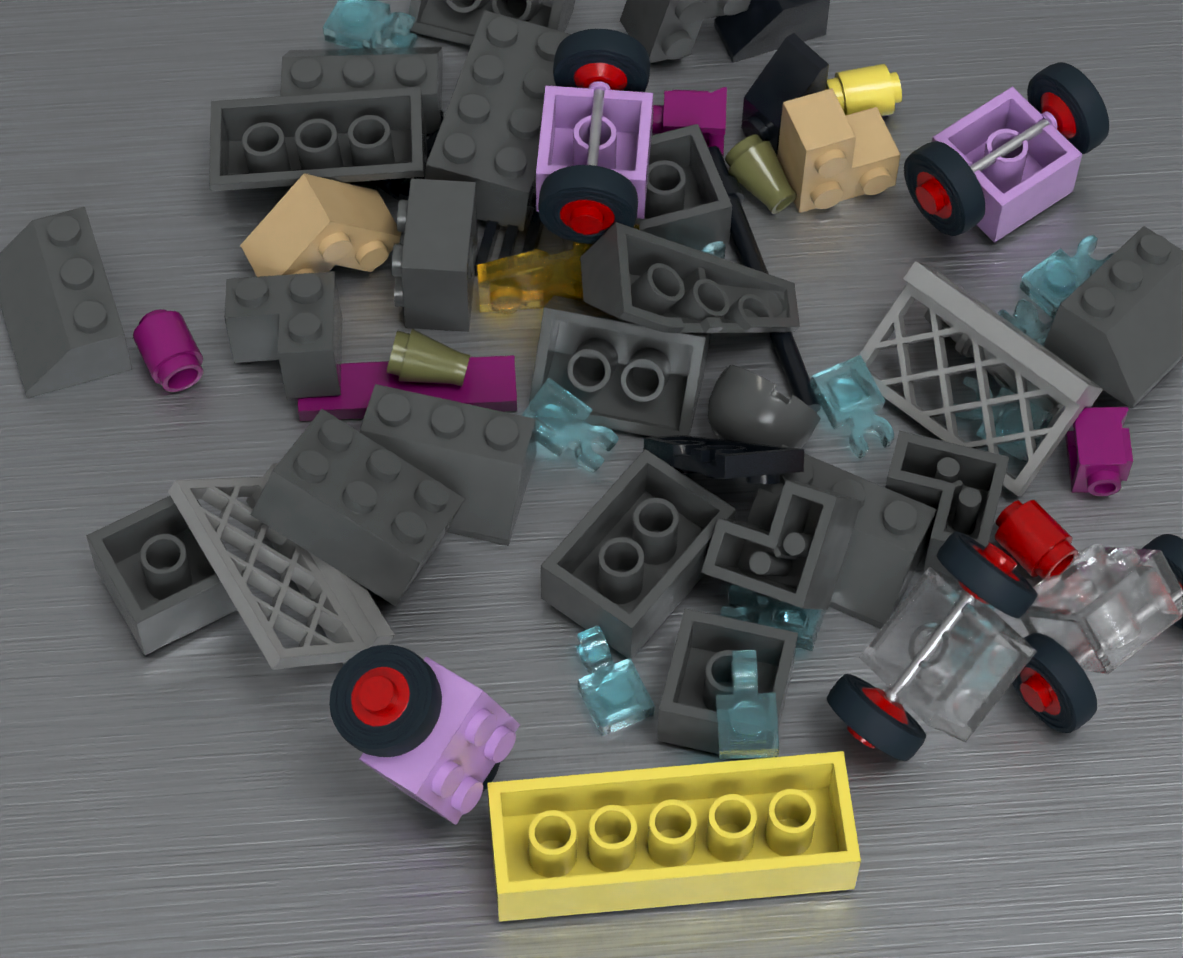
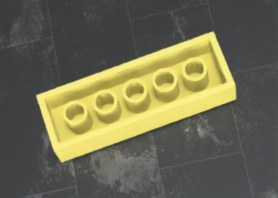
M844 751L487 783L499 922L852 890L856 886L861 858Z

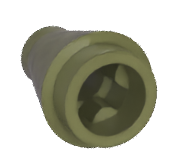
M757 134L751 135L737 143L727 153L725 161L730 166L728 170L730 176L736 177L738 182L765 204L772 214L781 212L796 199L797 194L790 186L770 141H762Z
M414 329L411 330L410 334L397 330L386 373L399 376L398 382L453 384L462 387L470 355L458 352Z

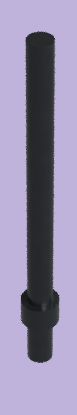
M717 146L708 147L732 204L730 234L742 265L769 274L742 207L744 195L736 177L730 176L720 148ZM769 332L792 394L817 413L821 409V405L792 332Z

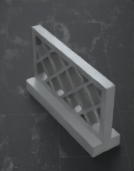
M915 261L903 278L908 282L848 371L942 441L975 449L988 447V452L999 454V444L1025 440L1028 462L1017 478L1006 472L1003 486L1015 495L1022 496L1084 407H1091L1103 389L936 269ZM916 299L929 308L932 332L906 337L903 317ZM941 318L954 327L942 329ZM895 330L896 339L888 340ZM965 334L972 339L975 362L948 367L944 338ZM934 340L938 370L912 374L908 345ZM897 347L901 377L882 380L868 370L880 350ZM983 348L997 358L985 360ZM1008 365L1015 370L1018 394L991 398L986 368ZM976 371L981 401L954 405L950 375ZM939 378L944 407L924 411L916 405L913 382ZM1026 379L1040 389L1028 392ZM903 385L904 396L892 388V386ZM1051 396L1066 407L1052 427L1034 430L1030 399ZM1019 402L1024 432L996 437L992 406ZM982 408L986 439L972 442L964 441L958 436L955 413ZM945 415L947 427L933 417ZM1045 436L1037 448L1035 438Z
M278 463L272 464L263 477L176 480L168 493L272 669L341 662L345 664L350 658L364 649L377 645H388L395 636L366 587L250 515L273 469ZM248 497L246 499V502L248 503L249 507L241 503L240 501L236 500V498ZM197 499H202L221 510L220 516L217 517L202 508ZM229 516L255 530L254 537L227 522ZM264 536L270 540L275 550L262 543ZM220 539L246 553L245 561L228 552ZM255 560L282 574L280 581L254 567ZM290 580L296 583L302 594L288 587ZM246 583L272 597L271 605L254 596ZM284 604L308 618L306 626L281 612V605ZM317 624L323 628L328 638L315 631ZM273 628L298 641L299 646L284 648Z

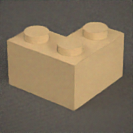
M833 88L783 102L777 158L790 186L797 194L793 202L799 213L815 208L827 209L840 201L864 194L876 195L889 187L896 186L901 154L877 107L845 115Z
M304 173L240 246L257 277L330 272L335 265L373 272L387 260L394 244H399L401 232L397 231V224L377 190Z

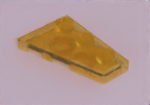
M639 223L634 224L633 228L640 230ZM573 242V249L553 255L537 249L477 265L479 312L510 314L518 310L542 309L554 295L584 301L580 257L593 244Z

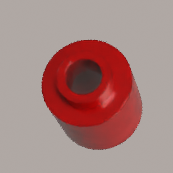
M1017 500L1007 506L996 519L995 524L999 528L995 534V540L1032 577L1040 576L1046 583H1049L1064 573L1078 555V550L1071 544L1073 537L1035 500L1027 501L1024 504Z

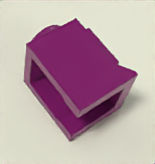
M722 87L711 93L708 91L673 89L672 91H664V105H653L652 135L698 124L707 147H719L724 157L727 87Z
M1084 407L1073 423L1074 430L1066 433L1065 440L1072 493L1109 496L1119 492L1121 482L1127 481L1133 464L1129 428H1123L1128 407Z

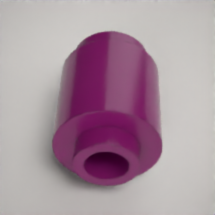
M164 309L154 310L143 316L133 332V340L154 382L162 385L164 390L168 392H179L196 384L203 375V368L201 366L203 356L183 316L179 312Z

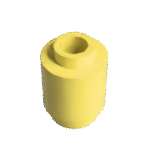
M885 64L836 72L834 78L827 79L826 90L833 88L845 115L874 107L878 108L881 116L894 114L895 103L902 102L899 76L897 72L889 73Z

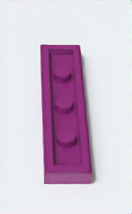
M515 356L470 357L462 387L453 384L398 382L399 376L386 373L389 361L341 363V395L298 398L299 421H313L321 409L339 420L363 419L375 384L502 412L517 411Z

